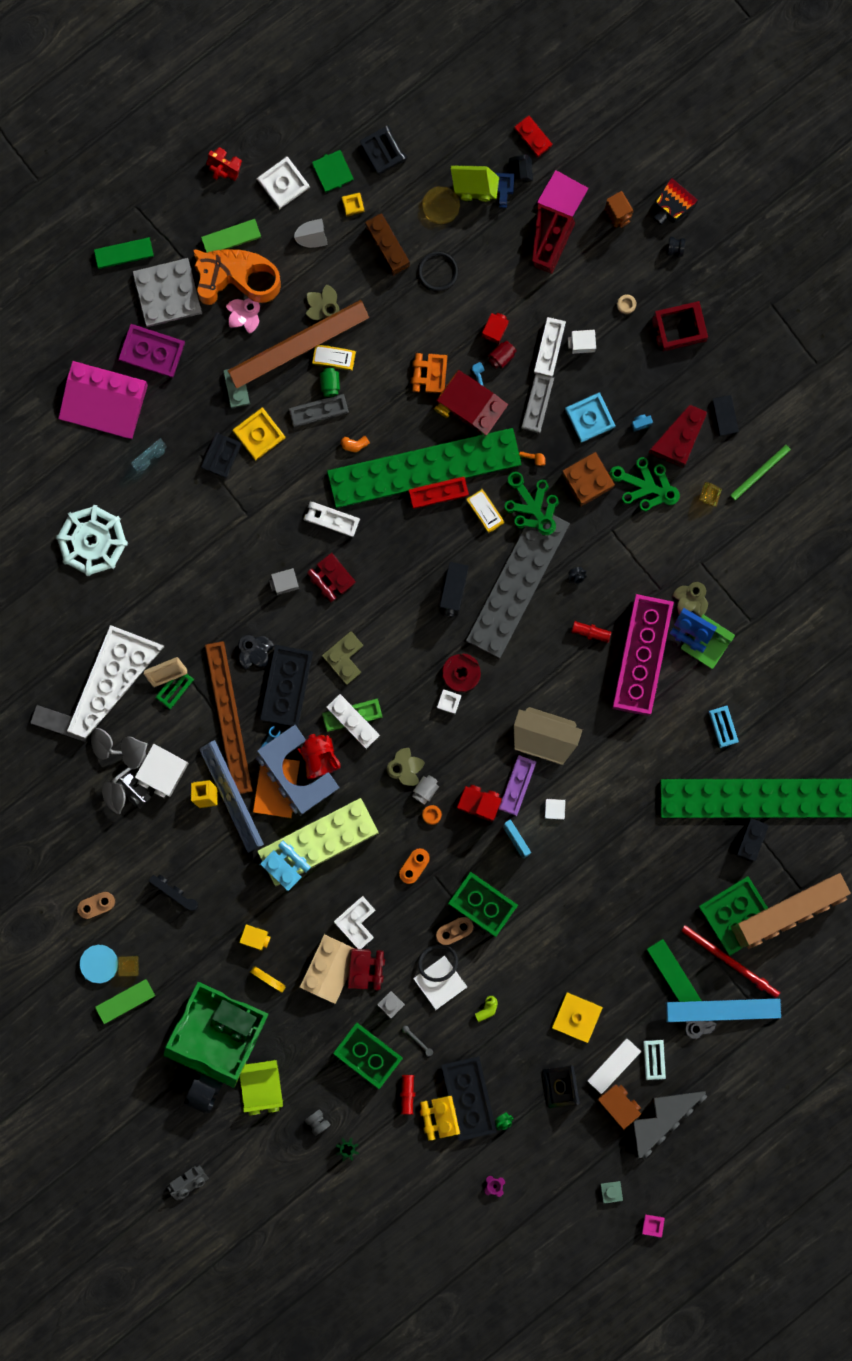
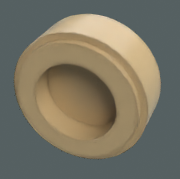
M631 295L621 296L617 302L619 312L625 315L634 312L636 308L635 298Z

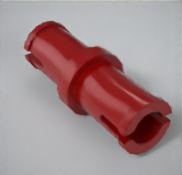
M574 621L571 633L587 636V639L591 640L594 638L606 643L609 642L611 631L597 628L593 624L590 626Z
M402 1075V1092L400 1097H402L401 1114L413 1115V1097H415V1093H413L414 1075Z

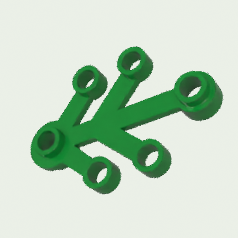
M644 457L639 458L636 465L641 470L645 481L625 473L624 469L620 466H615L610 470L609 475L612 481L620 482L623 480L642 488L632 493H624L622 496L623 503L631 504L633 500L650 493L659 495L654 499H644L640 502V509L644 512L661 503L674 505L680 498L678 489L670 486L665 474L666 468L661 464L655 467L654 474L659 477L663 488L655 485L648 469V460ZM644 460L646 465L640 466L639 461ZM659 467L662 468L663 473H657L656 469ZM614 471H620L621 475L616 477ZM672 492L674 497L668 498L667 493ZM630 495L631 501H626L624 497ZM647 502L649 507L644 509L642 503Z
M512 472L508 476V482L512 488H517L527 505L509 500L504 505L505 510L508 513L517 511L533 514L537 518V520L525 519L521 515L517 516L515 524L518 528H524L525 526L537 528L539 533L544 536L553 534L556 530V523L552 518L555 507L559 504L557 496L550 495L547 497L548 507L544 516L541 512L544 494L549 488L547 481L539 480L537 482V493L534 501L523 485L524 478L522 474ZM515 479L520 480L518 484L513 483ZM540 484H546L545 488H539ZM551 499H556L554 504L549 503ZM509 504L514 505L513 509H508L507 506ZM523 519V524H517L518 520ZM545 524L550 525L549 529H544L543 527Z

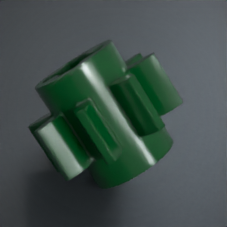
M342 1138L343 1144H336V1147L340 1148L336 1155L342 1154L343 1161H345L346 1157H350V1160L353 1161L352 1155L359 1154L358 1151H355V1147L359 1144L353 1145L352 1138H350L349 1142ZM345 1144L353 1147L350 1155L347 1152H342Z

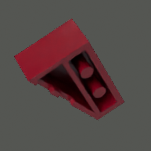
M538 203V218L532 261L535 268L553 274L574 228L575 221L572 216Z
M689 405L650 449L649 454L684 468L707 412Z

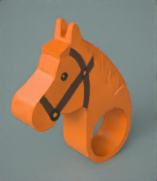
M228 249L208 253L193 250L194 256L197 259L195 268L200 276L198 295L203 304L212 305L215 303L217 293L222 291L229 283L234 284L249 299L258 303L269 302L280 292L281 281L278 269L268 259L259 254L244 250ZM263 271L272 274L276 279L275 283L266 291H255L247 285L248 277L253 272Z

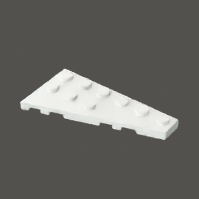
M110 625L67 732L86 739L161 652L164 646Z

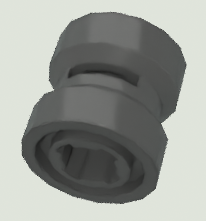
M320 1109L304 1120L307 1125L311 1126L315 1136L331 1125L328 1120L323 1118V1113Z

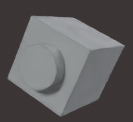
M294 568L271 574L270 586L272 591L276 590L277 595L299 589Z
M390 991L377 1005L392 1018L405 1004Z

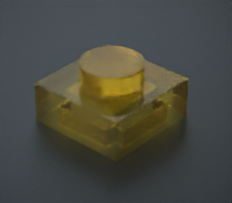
M705 482L699 500L709 506L716 507L722 489L712 483Z
M139 956L119 957V976H139Z

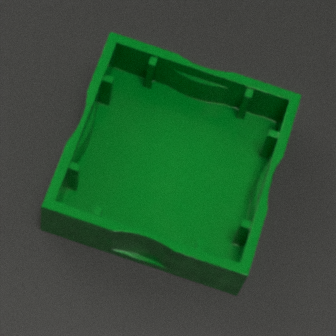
M197 982L186 1005L185 1012L166 1045L163 1056L235 1088L266 1023L268 1013L244 1002L233 1000L224 993ZM222 1000L257 1017L255 1025L245 1043L241 1041L236 1042L229 1035L219 1033L210 1026L212 1018Z

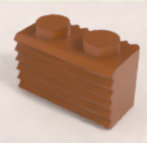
M620 191L607 199L605 211H607L606 214H609L608 217H611L610 220H612L614 227L620 226L622 228L629 224L633 209L624 193Z

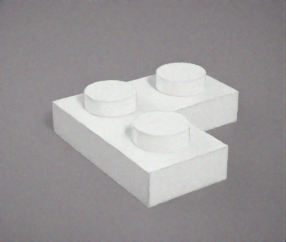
M362 896L334 922L358 949H362L374 937L361 923L376 910Z

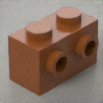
M614 1084L598 1098V1101L621 1128L625 1129L641 1115L639 1112L641 1107L634 1099L630 1101L626 1097L628 1092L622 1085L618 1087Z

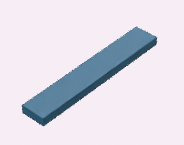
M780 999L666 1002V1022L781 1018Z

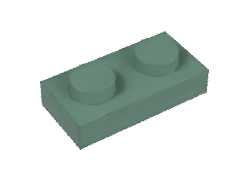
M224 370L231 408L250 405L246 384L236 388L228 371Z

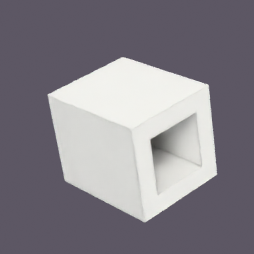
M595 330L572 331L571 337H568V347L572 348V354L596 351Z

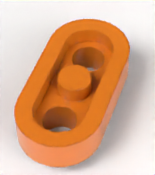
M419 848L411 853L400 870V879L404 883L412 884L417 881L429 863L430 857L426 850ZM419 854L423 855L424 857L423 861L421 862L416 860V857ZM406 871H412L413 876L411 878L406 877Z

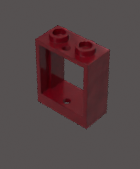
M700 301L655 311L654 317H652L653 328H657L658 331L656 336L657 345L662 347V351L706 342L708 339ZM691 310L697 335L667 342L661 317Z

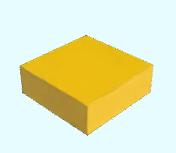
M360 193L342 197L346 216L365 212Z

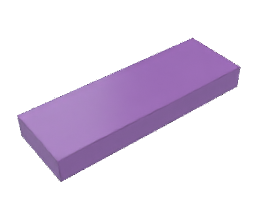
M518 755L499 810L517 816L536 761Z

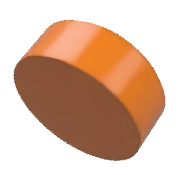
M430 805L423 810L422 817L427 824L434 825L441 820L442 813L437 806Z

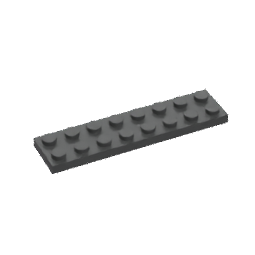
M541 509V512H542V513L544 514V516H545L546 511L543 510V509ZM532 514L530 519L537 520L535 515ZM553 515L552 519L556 523V530L549 536L540 534L537 528L525 526L466 642L499 659L501 658L570 523ZM545 524L543 528L549 529L550 525Z

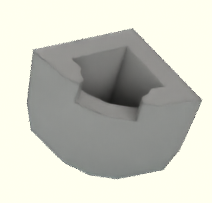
M322 219L306 222L298 227L295 232L294 238L301 246L313 248L328 245Z

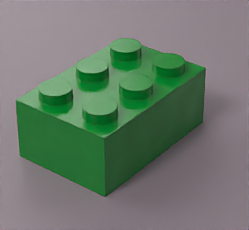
M472 872L469 873L448 903L495 938L518 906Z
M359 1023L354 1025L333 1053L378 1089L381 1088L403 1059V1057Z

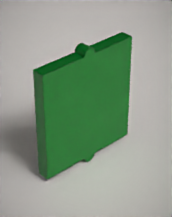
M341 150L329 155L325 154L323 158L312 162L325 192L337 187L341 188L342 185L354 180Z

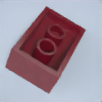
M457 370L436 400L478 434L486 436L508 406L496 394L460 370Z

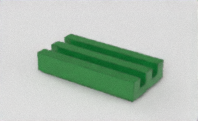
M188 674L180 678L165 699L162 696L175 679L167 682L155 698L171 710L194 681ZM187 678L186 684L169 704L168 700Z

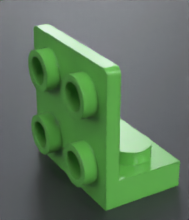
M703 614L701 616L702 619L717 627L708 644L700 642L706 646V649L703 653L698 650L694 651L686 643L682 645L681 649L713 669L735 635ZM689 635V637L695 640L696 637Z

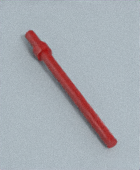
M685 925L681 932L755 983L758 989L766 991L774 998L779 996L780 992L769 985L766 979L763 977L759 978Z

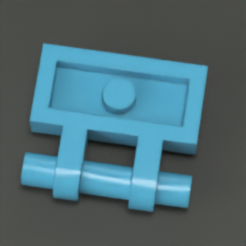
M283 840L278 845L283 852L278 855L273 850L261 865L289 891L302 878L297 871L301 868L306 873L311 867L306 863L307 860L304 857H300L294 851L292 845H288ZM287 856L296 863L293 867L284 860Z

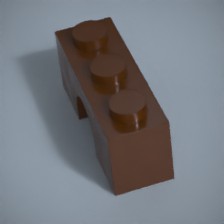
M381 213L366 221L365 227L374 243L381 250L384 261L393 276L410 267V261L383 214Z

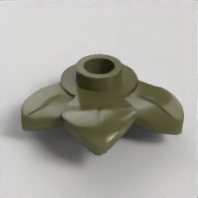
M325 285L322 294L316 292L307 293V300L311 306L306 312L309 318L320 320L340 311L336 303L337 293L331 286ZM332 308L334 312L332 314L327 313V309Z
M693 582L689 586H680L675 590L673 597L679 600L677 606L679 615L683 608L690 612L694 610L699 617L706 613L708 602L705 598L706 587L702 583ZM695 588H699L700 592L697 595L693 593Z
M403 748L396 753L395 759L388 764L387 773L390 777L399 779L404 785H417L419 779L416 773L423 768L425 762L420 758L411 757L410 748ZM394 766L400 767V771L398 773H395L393 771Z

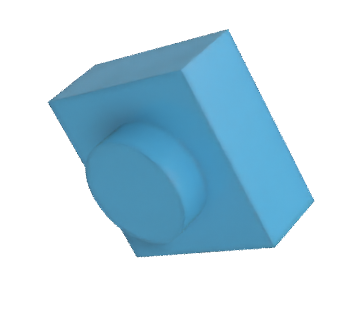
M644 414L635 417V421L631 425L635 432L652 426L653 421L651 415L646 417Z

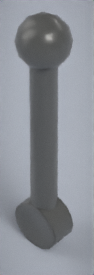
M408 1026L402 1027V1031L425 1050L427 1056L433 1054V1050L427 1048L409 1030Z

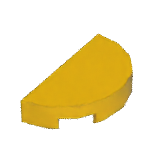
M253 966L250 972L283 993L286 988L284 984L256 966Z

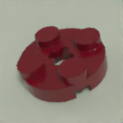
M457 654L450 657L443 667V679L446 685L456 692H467L473 689L481 677L477 660L468 654ZM465 668L467 676L459 678L456 672L457 669Z

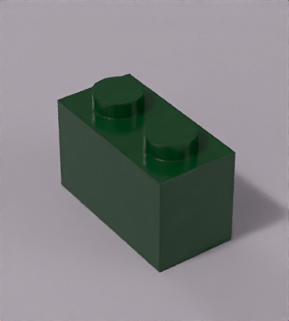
M222 1000L212 1018L210 1026L219 1033L229 1035L236 1042L241 1041L245 1043L255 1025L257 1017Z

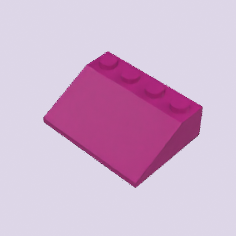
M72 361L59 419L132 439L148 387L147 382Z

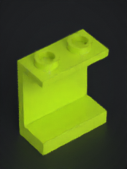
M277 1060L245 1064L240 1075L244 1112H248L249 1115L260 1114V1110L268 1109V1113L280 1111L279 1107H283Z

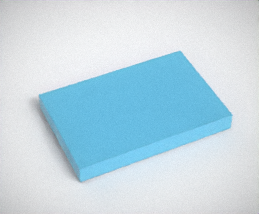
M511 819L505 822L503 825L505 832L521 857L526 858L531 854L530 849Z

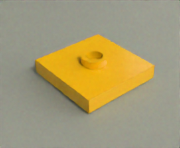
M567 992L552 1028L588 1043L603 1007Z

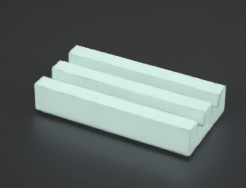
M663 1040L643 1041L646 1080L666 1079ZM656 1044H659L661 1075H657ZM648 1045L652 1046L653 1076H650Z

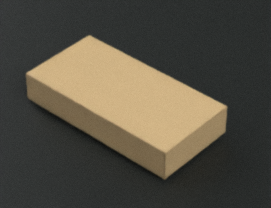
M178 657L144 670L145 677L153 687L187 674L186 667Z

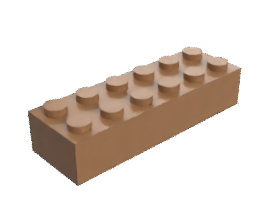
M841 873L732 926L731 929L740 947L747 946L750 949L763 943L762 938L765 940L771 939L780 934L778 930L781 929L782 932L796 926V921L798 923L804 922L813 917L812 913L817 915L830 909V904L833 907L846 901V896L851 893Z

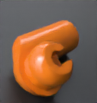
M363 436L358 441L349 439V437H344L341 440L342 448L354 453L370 444L366 436Z

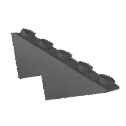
M706 1091L653 1098L655 1117L633 1121L638 1158L646 1159L652 1153L651 1148L655 1144L660 1145L666 1139L664 1135L669 1130L673 1132L680 1125L678 1121L683 1116L687 1118L694 1111L692 1107L696 1103L701 1104L707 1098Z

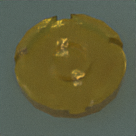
M434 187L424 196L423 212L431 222L440 225L447 224L453 221L459 213V197L448 187Z

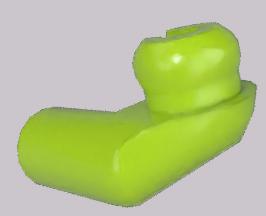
M488 996L485 1000L484 1010L475 1013L478 1022L495 1014L498 1002L494 996Z

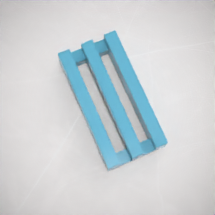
M728 706L709 711L719 747L722 748L738 743ZM721 711L725 712L729 728L733 737V740L731 741L729 739ZM715 713H717L721 728L726 742L724 743L722 741L721 734L716 722V718L714 715Z

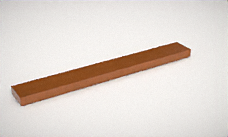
M359 300L227 370L234 386L239 388L368 319L369 316L364 304Z
M224 641L207 644L205 648L228 769L240 794L253 792Z

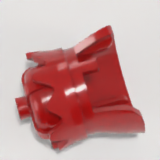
M311 734L303 743L301 750L300 748L297 749L303 760H305L307 779H315L340 768V762L334 755L332 738L328 735L325 737L324 735L316 736Z

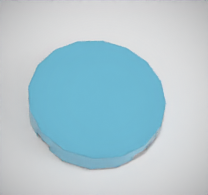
M91 946L81 956V973L93 983L108 982L118 971L119 962L117 955L107 946Z

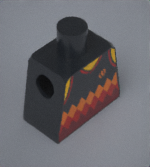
M671 177L655 203L654 207L659 212L653 219L659 225H662L667 219L672 223H676L695 208L699 200Z

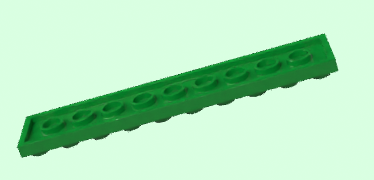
M510 428L488 433L487 436L479 435L328 470L336 508L409 492V489L460 477H465L466 479L518 467L522 464L514 430Z
M661 779V818H852V779Z

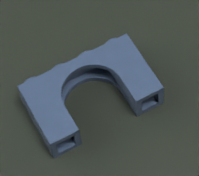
M294 725L256 752L258 755L256 759L262 767L265 765L269 771L267 775L270 780L277 782L280 787L278 791L283 798L287 797L291 802L289 806L292 811L301 816L337 791L339 786L329 772L307 786H297L286 779L282 769L284 758L306 740L297 726Z

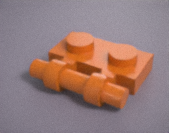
M415 353V360L412 364V367H414V375L411 378V384H413L412 391L420 392V385H426V393L441 394L445 389L447 355L428 354V361H422L423 354ZM422 368H427V378H421Z

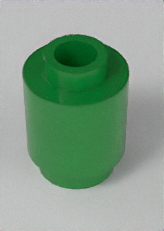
M335 368L323 369V372L320 373L323 396L332 397L339 395V372L335 371Z

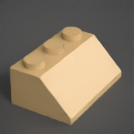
M324 934L300 988L336 1004L348 978L350 951L354 948Z

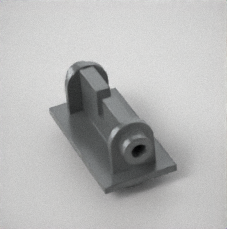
M127 772L116 783L122 786L129 801L141 809L143 804L151 798L150 792L141 785L135 788L133 785L137 780Z
M200 1165L194 1166L184 1173L187 1177L186 1181L180 1176L169 1183L170 1186L167 1188L176 1200L187 1197L190 1191L203 1186L205 1181L209 1179Z

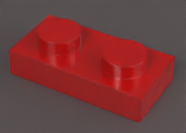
M527 116L514 127L537 157L553 145L530 116Z

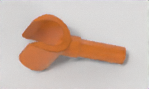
M519 453L521 457L535 459V465H545L543 454Z

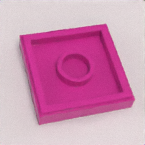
M555 170L537 204L540 203L573 217L589 188Z

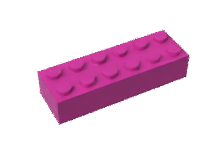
M638 594L635 595L612 709L645 716L651 715L674 602Z

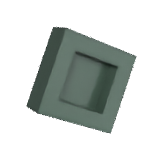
M620 1181L601 1183L603 1203L623 1201Z

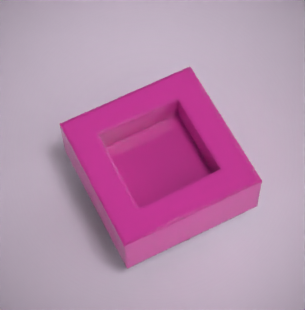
M645 1214L642 1234L662 1237L665 1218Z

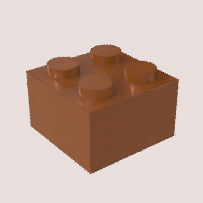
M596 452L562 471V476L580 507L613 489L615 485Z

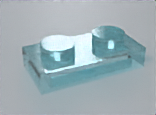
M160 438L132 461V466L137 471L146 469L154 457L159 458L165 453L166 444Z

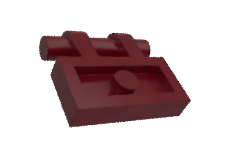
M333 553L317 564L321 569L318 574L313 568L307 572L311 578L310 581L318 586L322 591L323 597H327L330 602L337 598L332 593L337 589L342 595L356 583ZM325 576L332 583L329 587L322 580Z
M351 949L348 988L368 989L369 981L374 982L373 989H381V983L384 978L382 975V968L385 965L384 951L377 950L376 957H371L370 949ZM370 965H375L374 974H369Z

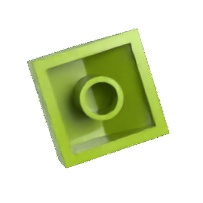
M451 166L454 191L461 200L472 201V198H477L480 201H490V199H497L499 176L487 166Z

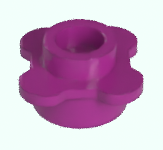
M488 1176L486 1178L487 1188L484 1190L485 1193L501 1197L504 1193L502 1189L505 1180Z

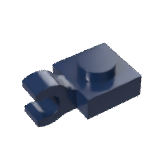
M495 173L499 176L497 194H500L499 208H507V194H513L514 174Z

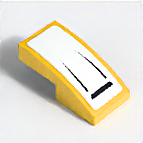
M317 345L312 363L314 365L334 367L335 369L353 370L356 352L337 347Z
M483 489L466 499L488 533L504 524L502 517Z

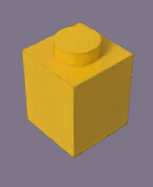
M210 780L191 783V801L199 808L217 806V787Z
M246 924L240 943L263 950V947H268L271 937L268 936L269 932Z

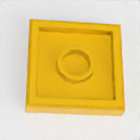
M263 407L232 430L255 461L286 438Z

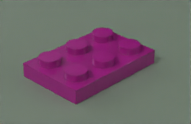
M131 324L119 361L173 378L185 341Z

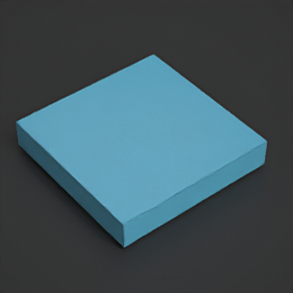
M600 392L565 408L581 443L616 427Z

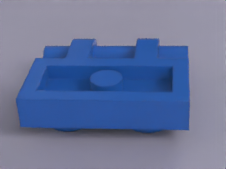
M683 608L674 624L681 630L679 631L673 627L670 635L676 637L675 640L682 641L691 646L692 650H698L703 653L706 646L700 642L708 644L717 627ZM687 632L690 635L696 637L695 640L687 636L685 633Z

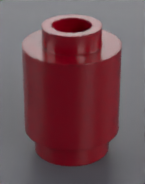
M508 341L500 343L489 354V363L496 369H502L515 356L514 354L517 352L515 347Z

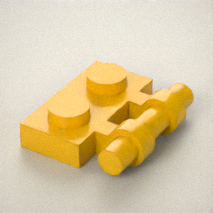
M452 1095L431 1100L433 1108H429L427 1101L420 1102V1115L424 1119V1133H427L428 1141L436 1139L434 1131H438L440 1138L460 1134ZM430 1114L435 1115L437 1125L432 1124Z

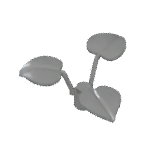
M95 728L91 734V744L95 755L104 760L109 757V753L123 754V761L128 766L112 782H104L102 789L103 798L107 806L116 814H121L125 804V792L122 786L116 782L131 769L138 768L147 757V743L133 737H125L121 743V751H114L111 749L113 741L110 735L100 728Z

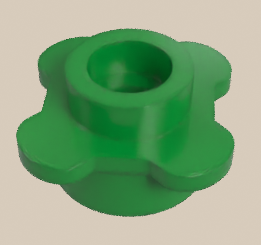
M506 1112L496 1118L494 1122L498 1130H505L512 1125L514 1119L512 1115L509 1116Z

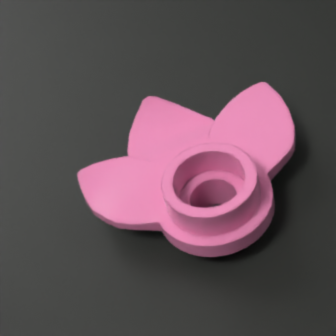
M249 298L244 301L235 299L229 302L226 306L232 312L229 317V327L235 328L244 325L249 334L254 332L259 324L257 315L260 311L259 303ZM252 304L254 308L253 310H248L247 306Z

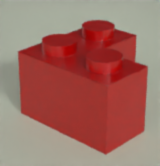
M471 784L470 787L465 786L457 809L493 823L502 798H499L500 794L491 790L488 793L480 792L481 788Z

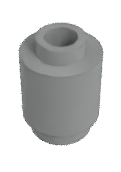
M430 775L427 778L423 776L413 790L414 794L412 797L425 805L439 788L437 785L438 781Z

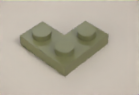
M352 631L322 655L346 685L361 674V671L350 660V657L364 645Z

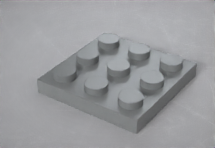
M188 258L133 271L147 327L202 314Z

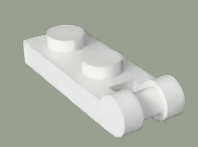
M311 501L309 502V510L303 520L354 537L360 521L359 518ZM316 511L321 512L320 518L314 517Z

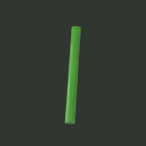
M787 445L783 446L739 486L730 497L734 501L738 499L791 449Z

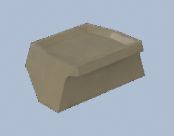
M531 707L527 708L526 711L519 710L514 724L515 750L563 765L578 746L582 729L576 728L575 721Z

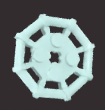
M97 505L68 513L59 534L56 535L63 556V563L85 573L86 576L110 568L114 569L125 546L128 545L119 516L116 517L98 508ZM91 515V520L88 522L80 523L78 521L80 518ZM97 516L109 521L106 526L96 521ZM74 522L77 526L72 536L67 535ZM114 527L117 539L114 540L111 539L109 529ZM93 535L96 536L95 540L97 542L95 544L92 543L91 545H88L89 541L86 540L87 537H92ZM66 541H72L74 547L72 553H69ZM111 544L116 545L117 547L111 558H109L106 554ZM79 555L87 559L86 565L74 558ZM103 557L106 561L92 566V560H98Z

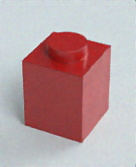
M491 313L482 332V337L499 345L509 324V321L506 320L507 317L500 313H496V315Z

